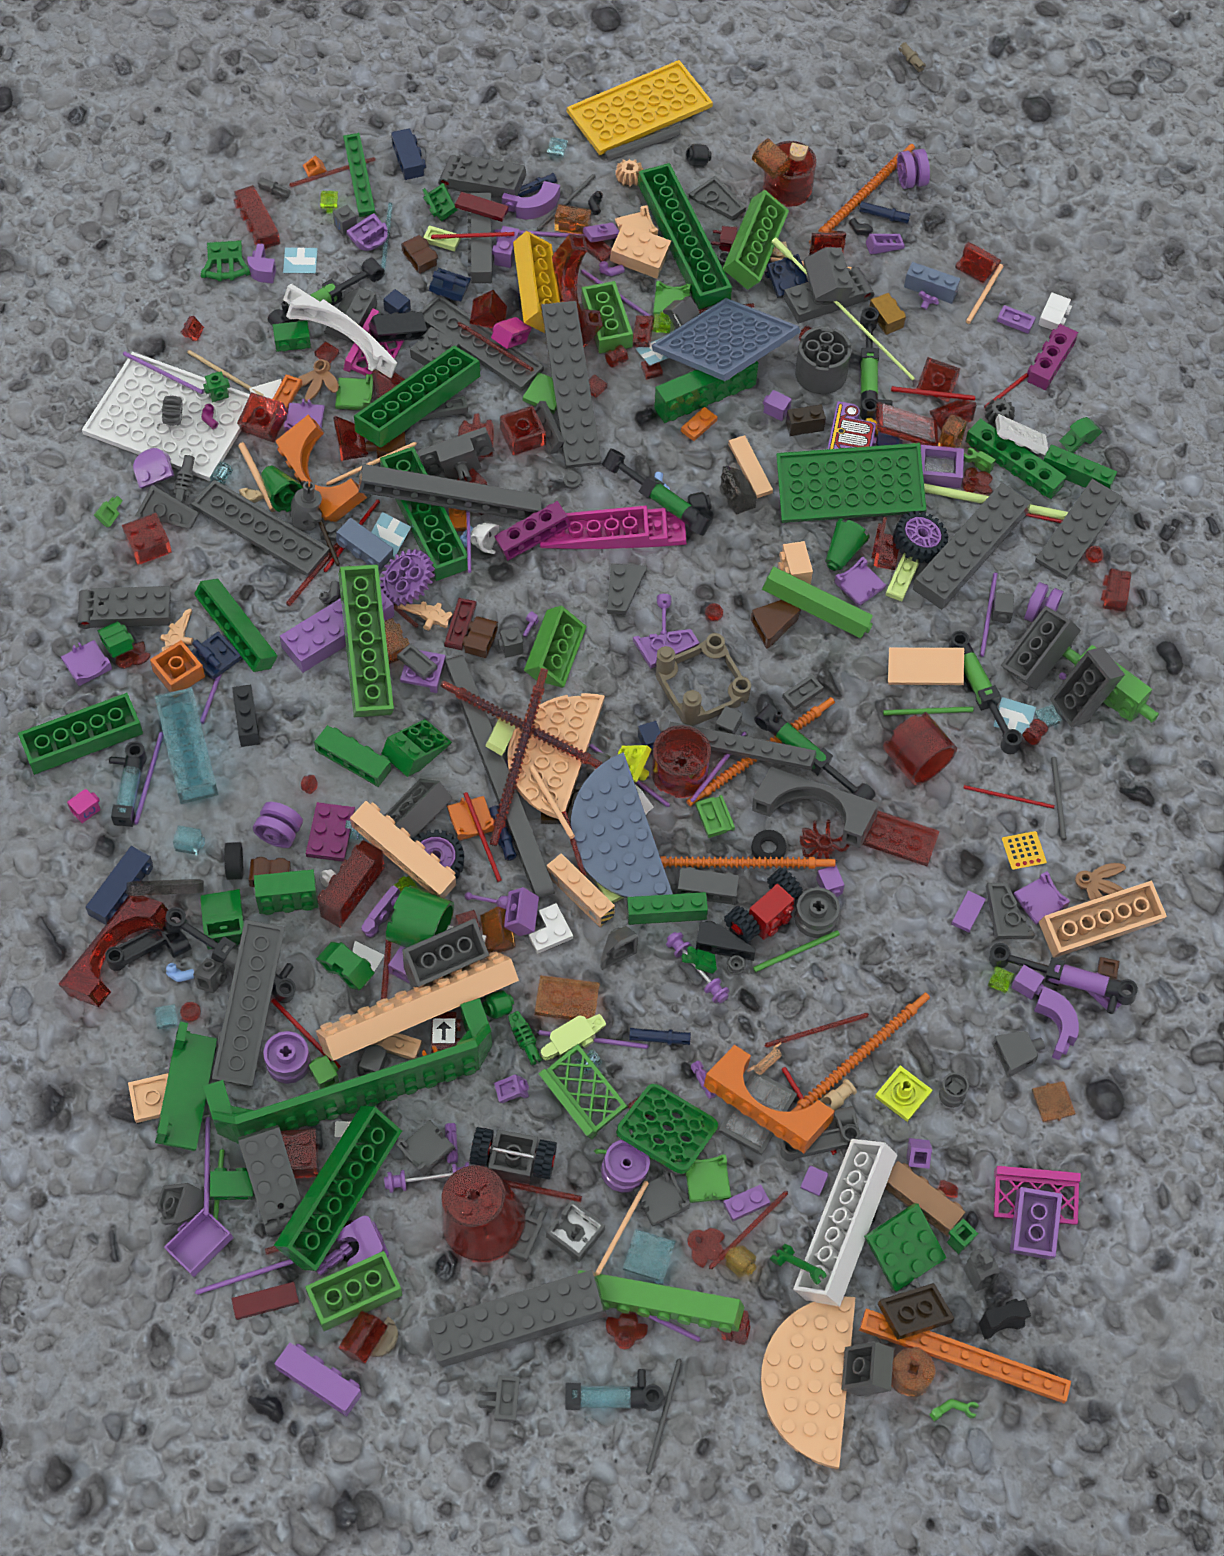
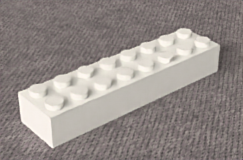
M851 1139L804 1260L824 1270L827 1277L822 1279L819 1276L821 1282L817 1285L811 1279L810 1273L801 1269L793 1288L806 1301L839 1307L841 1305L865 1242L864 1236L868 1234L897 1154L884 1142Z

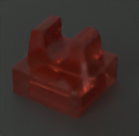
M189 316L186 323H184L181 334L184 337H189L192 341H198L204 326L195 316Z

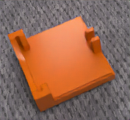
M481 796L471 799L483 833L495 831V823L493 818H491L485 797ZM461 798L459 803L447 806L459 841L479 835L464 798Z

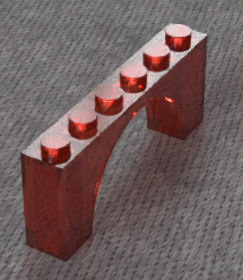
M569 234L553 254L552 261L560 301H576L583 347L585 348L603 327L600 311L587 309L582 311L577 295V280L582 259L588 250L585 236Z
M132 892L59 982L60 987L70 997L99 1008L111 993L100 978V971L106 958V951L134 932L144 929L161 930L165 925L168 908L163 902Z

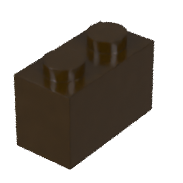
M822 404L787 410L786 425L790 436L824 431L826 416Z

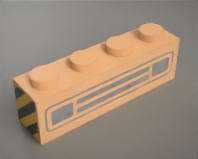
M560 854L547 864L551 880L599 927L603 926L614 916L615 905L565 856Z

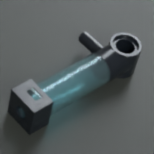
M132 741L126 745L125 758L109 757L110 764L124 765L116 805L113 804L111 813L113 825L133 827L134 809L143 765L147 760L145 748L138 741Z
M638 1369L637 1386H581V1383H566L565 1410H580V1408H628L656 1411L662 1406L664 1395L658 1385L651 1384L646 1386V1370ZM649 1394H655L658 1400L650 1402L646 1397Z

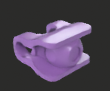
M362 1216L343 1227L336 1238L339 1244L353 1241L359 1243V1251L354 1257L349 1259L347 1262L348 1267L382 1251H385L387 1258L389 1256L383 1237L377 1225L371 1221L369 1216Z

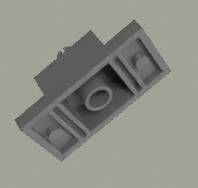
M486 427L423 448L417 452L427 474L437 473L443 469L448 479L459 477L461 481H465L464 477H466L467 482L471 481L469 473L481 469L478 457L487 455L495 450Z

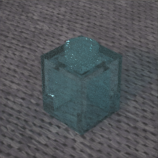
M178 825L173 840L175 851L198 855L200 849H203L205 844V837H203L201 829Z

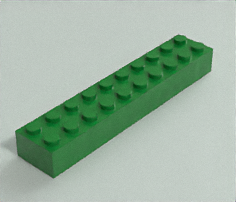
M667 163L638 171V186L663 237L671 241L670 252L686 284H691L690 292L698 308L702 309L713 306L725 298L731 300L732 286L671 164Z

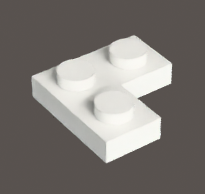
M557 903L539 910V916L545 928L529 934V939L537 954L573 939V934Z

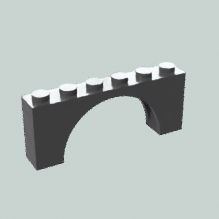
M770 767L753 797L752 811L770 817L778 807L793 800L812 799L826 803L839 813L844 822L842 842L861 848L878 812V803L774 767Z

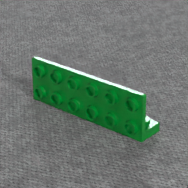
M180 1022L176 1032L155 1143L195 1151L206 1101L203 1086L209 1084L217 1039L190 1033V1031H187L188 1023Z

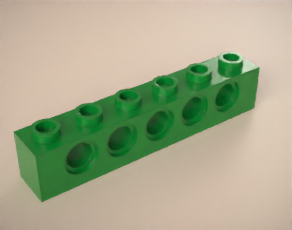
M981 418L968 430L965 442L969 446L996 459L995 462L1000 467L1005 468L1013 476L1023 480L1028 486L1033 487L1043 496L1052 499L1064 486L1066 475L1026 448L1016 445L1014 441L1010 439L1004 440L999 437L997 429Z

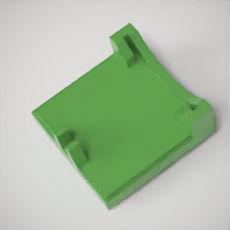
M656 281L653 316L669 317V315L664 314L663 310L674 300H682L684 297L690 296L691 284L672 287Z
M366 374V379H338L339 389L336 392V409L362 410L372 403L373 374Z
M726 1154L715 1158L696 1160L689 1171L686 1172L690 1203L731 1198Z

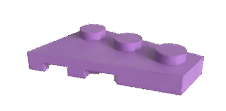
M691 629L671 631L663 635L650 634L649 637H633V642L650 669L656 667L657 651L659 648L664 646L671 647L675 651V655L700 644Z

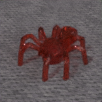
M829 819L826 821V834L821 835L818 832L817 821L814 820L813 830L803 828L802 836H800V844L804 848L816 847L810 854H806V850L802 848L803 856L808 858L819 851L817 859H821L822 853H824L826 859H830L828 854L831 855L835 849L840 852L847 851L850 845L846 844L844 848H840L833 843L842 841L843 834L836 839L830 837L831 821Z

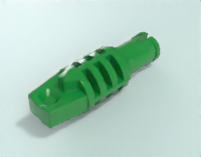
M519 1011L508 1015L513 1035L520 1049L525 1051L531 1065H536V1060L540 1063L543 1059L537 1050L536 1038L529 1024Z

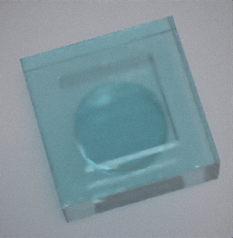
M551 137L547 154L564 157L568 140Z
M1053 704L1035 712V716L1043 730L1061 722V718Z
M175 1004L155 1008L158 1029L178 1026Z

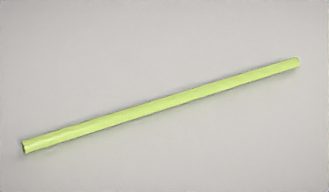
M924 483L925 493L983 504L989 497ZM1030 505L1028 511L1030 514L1061 520L1068 514L1067 511Z

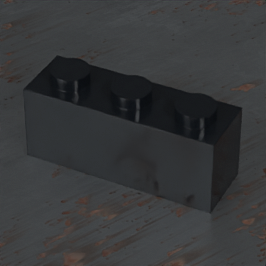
M410 311L401 314L395 312L390 315L377 314L372 317L369 323L371 335L378 343L423 339V335L427 332L422 312Z
M250 684L232 687L241 747L260 745L252 686Z

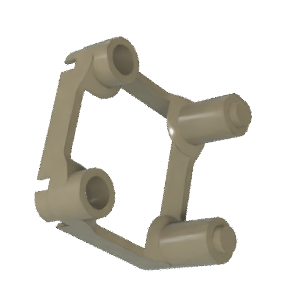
M712 633L698 646L675 655L673 648L668 646L661 647L657 651L656 679L683 724L695 726L721 715L725 706L737 708L741 705V702L744 701L745 704L749 700L751 682L748 678L741 675L729 655L722 635ZM700 652L713 659L724 656L727 666L735 677L728 687L731 701L708 711H705L701 706L702 697L699 692L694 690L687 691L683 695V702L680 704L667 683V680L677 674L678 663L697 656ZM741 685L744 690H740L736 686Z

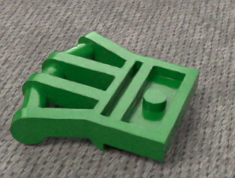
M241 240L207 243L208 260L205 267L201 270V278H211L220 282L224 279L234 281L238 277L251 275L249 267L243 260ZM238 262L242 269L234 271V263ZM222 263H229V272L222 273ZM213 264H217V273L210 271Z

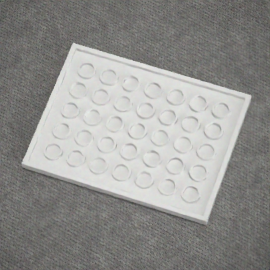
M135 352L131 353V355L204 390L203 384L206 383L204 377ZM128 358L86 422L82 433L138 455L150 448L161 449L170 456L171 467L178 470L182 468L184 455H191L195 457L192 469L193 475L211 481L259 403V398L230 387L228 388L229 398L212 403L209 394H206L205 390L204 394H200ZM173 395L183 400L180 425L169 426L163 424L162 406L165 396ZM206 404L214 406L213 418L219 423L216 429H212L201 419L202 410Z

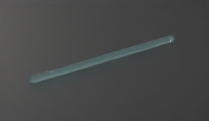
M392 202L388 203L386 220L387 240L384 242L381 264L384 270L387 258Z

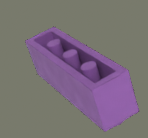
M289 1343L274 1363L276 1370L347 1417L362 1396L359 1389L360 1385L352 1379L347 1381L341 1377L342 1373L336 1368L332 1367L329 1369L324 1365L325 1362L318 1356L314 1355V1357L308 1355L306 1353L307 1350L300 1344L295 1346Z

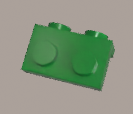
M443 183L430 192L426 188L423 189L425 194L423 198L427 205L431 206L429 210L433 217L437 216L443 221L458 211L447 187Z

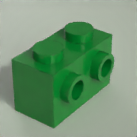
M308 320L273 324L276 352L311 348Z
M215 1168L214 1171H210L209 1200H252L253 1187L247 1168H236V1171H227V1168Z

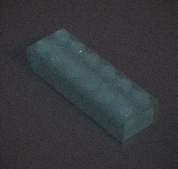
M192 687L154 696L180 804L217 796V786Z

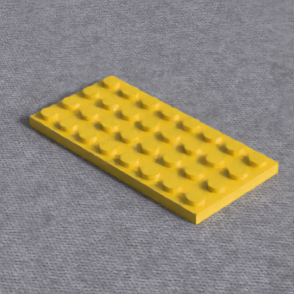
M677 60L568 106L567 113L597 153L602 155L607 150L630 143L713 107V102L681 61Z

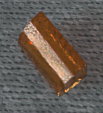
M769 138L764 140L754 151L752 160L773 179L789 170L791 158Z
M498 906L480 915L482 933L487 937L485 945L488 952H503L516 947L514 933L504 927L506 909Z

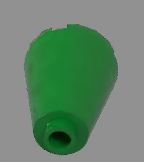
M275 466L264 468L261 478L272 507L278 512L284 510L290 512L292 499L295 493L302 489L303 486Z
M839 519L836 523L825 560L827 567L833 571L841 570L870 539L869 533L866 535L864 533L865 529L851 520L842 522L843 519Z

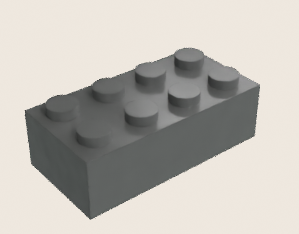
M1103 647L1088 650L1049 700L1071 728L1086 724L1125 674Z

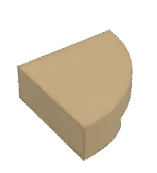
M239 489V494L253 503L264 499L263 494L258 490Z

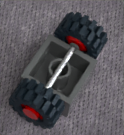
M482 1127L476 1128L471 1146L470 1164L487 1167L491 1153L488 1167L490 1177L530 1184L533 1171V1177L550 1180L555 1162L557 1142L540 1139L538 1145V1137L497 1129L494 1145H492L494 1130Z

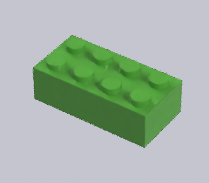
M612 281L582 287L581 301L598 353L633 347V332L616 282Z
M385 1251L305 1286L323 1332L402 1296L400 1284Z

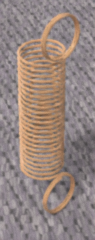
M781 1042L777 1046L775 1045L773 1050L757 1065H753L752 1069L750 1067L747 1072H750L755 1067L761 1068L760 1072L759 1070L755 1072L762 1075L781 1057V1055H778L781 1052L775 1049Z

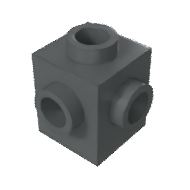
M208 958L193 973L197 988L213 994L227 978L223 963Z

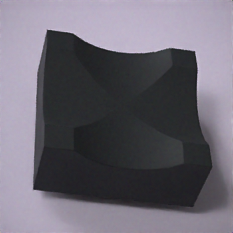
M1012 1299L1006 1302L1004 1306L998 1307V1305H993L986 1308L978 1324L986 1340L992 1338L996 1332L1002 1329L1024 1328L1025 1319L1030 1318L1031 1313L1025 1299L1020 1301Z

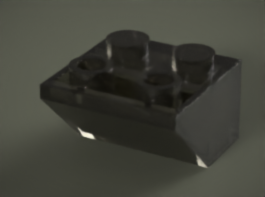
M723 466L719 488L721 494L726 496L729 508L733 509L736 515L755 508L757 497L742 471L733 467Z

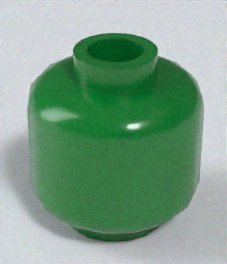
M504 990L488 994L483 1002L485 1014L493 1019L509 1015L512 1012V1005H514L513 997Z

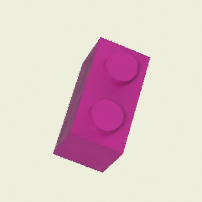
M514 317L496 323L493 327L491 339L508 349L526 343L532 327Z

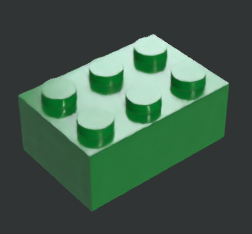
M314 869L254 875L255 898L259 914L271 915L274 912L290 913L294 910L303 909L309 911L319 908Z

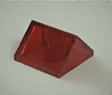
M491 290L473 299L469 324L493 328L496 323L505 321L507 305L494 290Z
M927 357L916 389L953 393L958 383L961 368ZM936 397L947 402H949L951 399L944 397Z
M958 399L929 412L940 430L945 432L973 421L977 405L973 401Z
M334 416V429L341 461L368 456L365 438L355 432V423Z

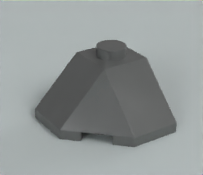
M618 927L608 934L600 961L602 970L637 953L638 935L629 927Z
M189 1183L164 1185L157 1202V1209L162 1213L160 1218L162 1224H178L198 1214L204 1206V1191Z

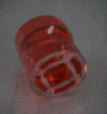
M622 345L615 347L613 351L605 352V359L611 368L629 359L627 351Z
M1033 719L1029 725L1030 727L1024 730L1022 736L1029 744L1038 745L1041 741V736H1044L1049 729L1043 721Z

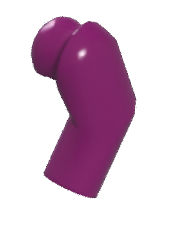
M206 404L202 410L201 419L209 427L216 429L219 423L213 418L214 406Z

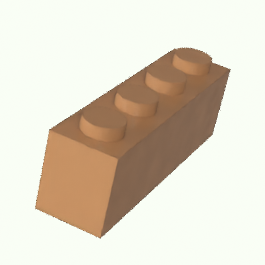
M897 1161L893 1166L885 1190L908 1207L914 1203L919 1204L927 1221L948 1237L949 1231L962 1220L965 1214L962 1206L955 1201H950L940 1189H935L929 1185L926 1178L916 1175L907 1164Z

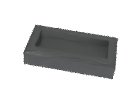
M411 643L397 655L400 661L423 680L427 679L438 669L433 661Z

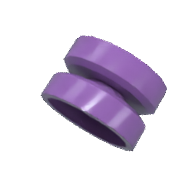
M915 149L912 154L910 151L898 153L897 173L903 189L913 188L915 184L918 187L929 184L930 166L924 149Z
M1039 582L1028 602L1024 620L1033 623L1045 606L1057 611L1064 591L1054 588L1049 597H1046L1049 586Z
M266 802L260 811V817L256 819L253 825V831L261 840L280 848H289L296 838L295 833L300 830L303 824V819L295 810L277 802Z
M290 1031L279 1032L272 1036L265 1044L263 1051L267 1071L273 1079L285 1084L295 1083L304 1078L308 1073V1064L311 1063L308 1045L302 1036Z
M623 1140L613 1143L607 1149L601 1165V1175L604 1182L612 1190L621 1193L633 1191V1189L643 1183L650 1166L649 1156Z

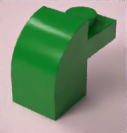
M1084 417L1074 422L1070 426L1071 429L1059 441L1069 452L1074 453L1084 442L1091 444L1103 431L1092 419Z

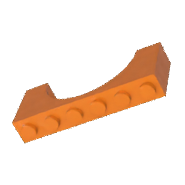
M309 414L275 440L279 446L277 450L283 457L287 458L286 464L296 472L294 473L296 479L299 482L308 481V487H310V482H312L308 471L309 456L315 443L325 434L316 420ZM352 478L332 487L315 485V490L319 491L322 497L319 509L325 521L337 522L367 498L365 493H359V484Z
M734 1045L708 1071L704 1087L804 1154L832 1123L835 1111L819 1100L805 1109L792 1112L777 1111L760 1104L748 1092L743 1079V1074L748 1069L751 1055Z

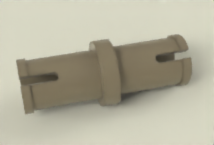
M906 42L902 43L898 50L906 57V61L911 63L918 72L923 71V67H926V64L918 57V53L913 51Z

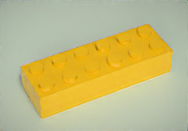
M526 231L513 241L523 320L526 325L545 333L541 304L560 302L553 249L551 243Z

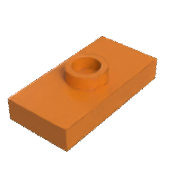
M448 508L449 518L455 530L465 531L467 529L466 510Z

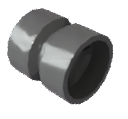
M955 1072L945 1076L939 1090L940 1101L947 1107L954 1108L960 1106L969 1090L967 1078Z

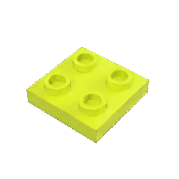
M647 745L622 746L618 751V754L624 752L634 782H637L638 779L644 781L649 776V771L644 766L652 749Z
M899 1066L876 1093L875 1098L908 1122L933 1090L902 1066Z

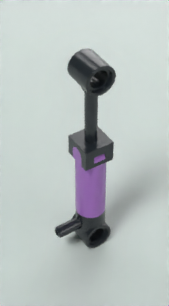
M996 943L990 949L989 961L995 968H1004L1008 963L1019 966L1026 965L1033 970L1047 973L1045 983L1059 986L1060 983L1110 998L1106 1010L1109 1014H1114L1117 1002L1122 1005H1130L1136 999L1138 987L1132 980H1118L1066 965L1064 960L1051 957L1048 966L1013 956L1010 953L1009 947L1004 943ZM1000 953L1003 954L1004 957L998 958L995 955ZM1128 990L1131 992V994L1126 995L1122 991Z

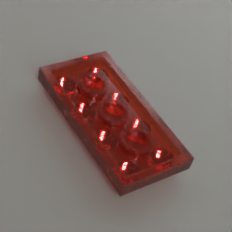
M878 811L877 817L862 845L928 867L940 831Z

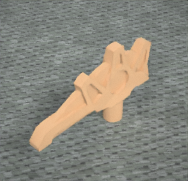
M423 601L421 604H406V606L400 604L398 606V609L423 618L426 621L423 628L427 631L431 629L433 624L447 628L448 621L453 616L452 612L445 613L441 609V603L432 606L427 605Z
M192 609L185 610L183 616L175 624L171 623L169 625V632L161 635V640L165 642L162 652L180 640L186 645H192L193 638L185 637Z

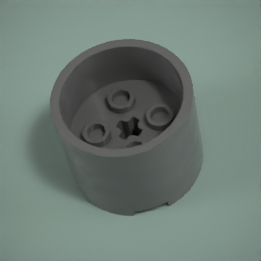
M818 326L806 331L802 335L798 346L795 376L798 383L804 389L816 394H829L839 390L846 382L851 356V342L849 338L836 328L832 330Z

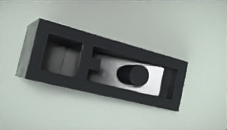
M700 921L696 950L699 949L728 957L738 955L745 960L754 961L755 948L720 924H716L713 921Z

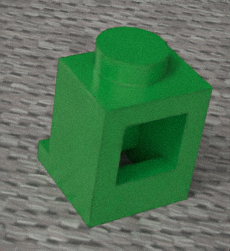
M963 1218L949 1231L951 1237L947 1243L959 1255L973 1242L979 1233Z

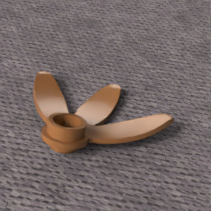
M323 359L317 360L313 365V371L298 377L302 380L300 388L311 383L305 396L306 402H308V399L312 400L318 394L323 381L331 392L335 393L338 391L339 383L333 374L329 372L331 365L328 361Z
M1110 863L1095 869L1092 873L1080 871L1076 875L1075 882L1079 888L1087 890L1089 900L1091 901L1103 897L1100 891L1109 895L1124 890L1121 886L1104 879L1123 872L1126 866L1121 863Z

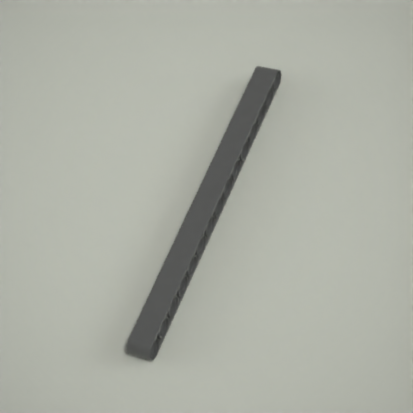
M464 655L446 659L447 672L495 797L502 810L511 775L503 755L501 756L485 746L493 730L485 708L464 696L466 694L481 701ZM513 785L503 817L513 838L515 849L532 893L539 896V898L555 894L552 880L515 785Z

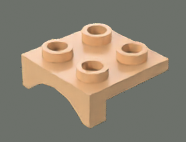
M647 205L642 206L638 213L615 218L619 231L623 223L658 236V229L652 223Z

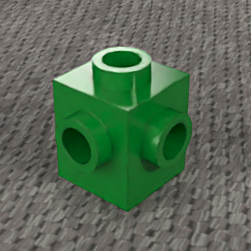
M222 371L204 376L206 383L203 384L205 393L209 394L212 403L229 398V380L227 377L224 378Z

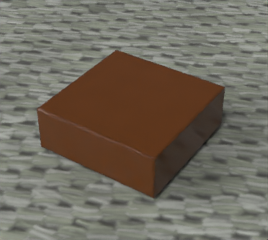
M1100 957L1097 972L1101 975L1117 979L1120 961Z

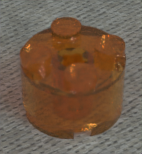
M919 1347L906 1348L900 1351L893 1360L892 1387L899 1394L910 1397H918L924 1394L930 1387L936 1373L932 1358ZM909 1370L915 1371L916 1374H914V1373L909 1374L908 1371H909Z

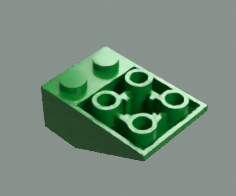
M424 719L387 737L381 754L386 756L396 768L409 777L421 771L452 742Z
M240 889L200 895L204 934L218 943L223 937H226L234 942L235 945H239L244 926Z

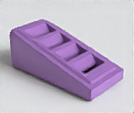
M869 234L866 240V246L870 254L904 249L905 247L900 234Z

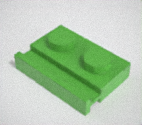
M722 795L695 803L708 838L725 834L730 830L735 831L734 823Z

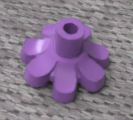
M923 291L919 292V296L923 300L921 308L927 310L929 304H939L938 298L931 297Z

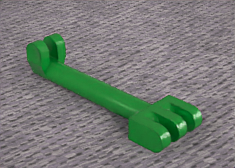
M787 1244L782 1246L784 1251L778 1249L776 1251L777 1256L772 1255L770 1257V1260L780 1267L785 1262H788L809 1272L811 1279L817 1285L821 1282L819 1276L822 1279L827 1277L824 1270L793 1256L795 1251Z

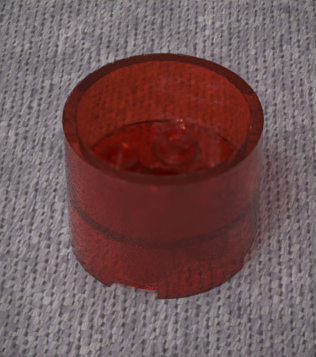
M797 141L777 143L769 149L766 155L763 190L765 189L781 204H786L785 207H793L805 203L813 190L816 156L813 150L808 147L805 159L801 161L791 159L789 156L791 144L805 145Z
M924 712L920 717L915 714L905 720L893 731L895 734L891 740L885 741L883 745V750L913 785L922 784L936 776L951 762L957 752L956 745L927 712Z
M685 725L669 727L658 735L653 745L651 775L654 784L661 792L664 791L675 795V798H686L695 794L709 774L711 746L706 736L698 729Z

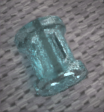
M220 462L218 469L215 473L211 474L210 478L212 481L216 480L225 485V480L232 473L233 469L227 463Z
M590 1049L587 1055L595 1065L602 1064L598 1054L593 1049ZM582 1058L575 1060V1064H581ZM584 1068V1075H587L591 1068Z

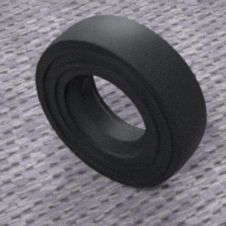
M774 830L759 832L754 837L751 845L752 853L756 859L758 857H761V859H764V857L767 859L770 857L772 859H775V857L781 859V857H784L787 848L784 837ZM765 841H772L776 845V850L772 853H766L761 845Z

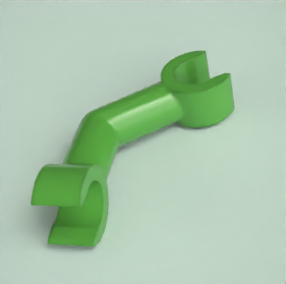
M949 1399L933 1409L929 1415L933 1421H936L947 1411L954 1408L965 1412V1415L969 1418H975L976 1414L971 1413L969 1407L977 1409L979 1405L975 1402L966 1404L955 1399Z

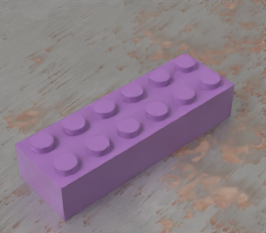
M381 590L384 622L395 616L394 605ZM341 598L280 635L282 649L302 673L346 646Z

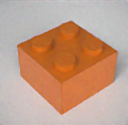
M182 640L150 659L153 672L173 697L205 678L203 665Z

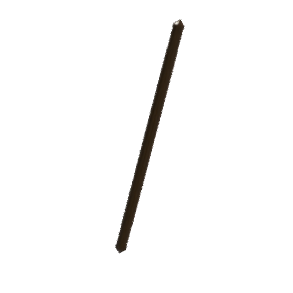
M321 519L318 524L330 548L335 564L339 566L340 562Z

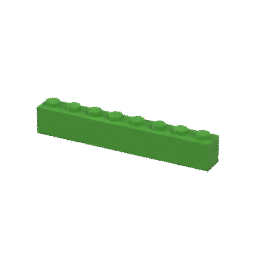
M578 1270V1273H577V1274L582 1273V1272H585V1271ZM604 1274L596 1276L605 1310L615 1308L617 1311L626 1314L631 1311L636 1312L642 1317L652 1315L657 1316L658 1319L663 1321L677 1320L684 1325L695 1323L705 1329L716 1327L720 1331L730 1333L731 1330L739 1331L745 1308L740 1299Z

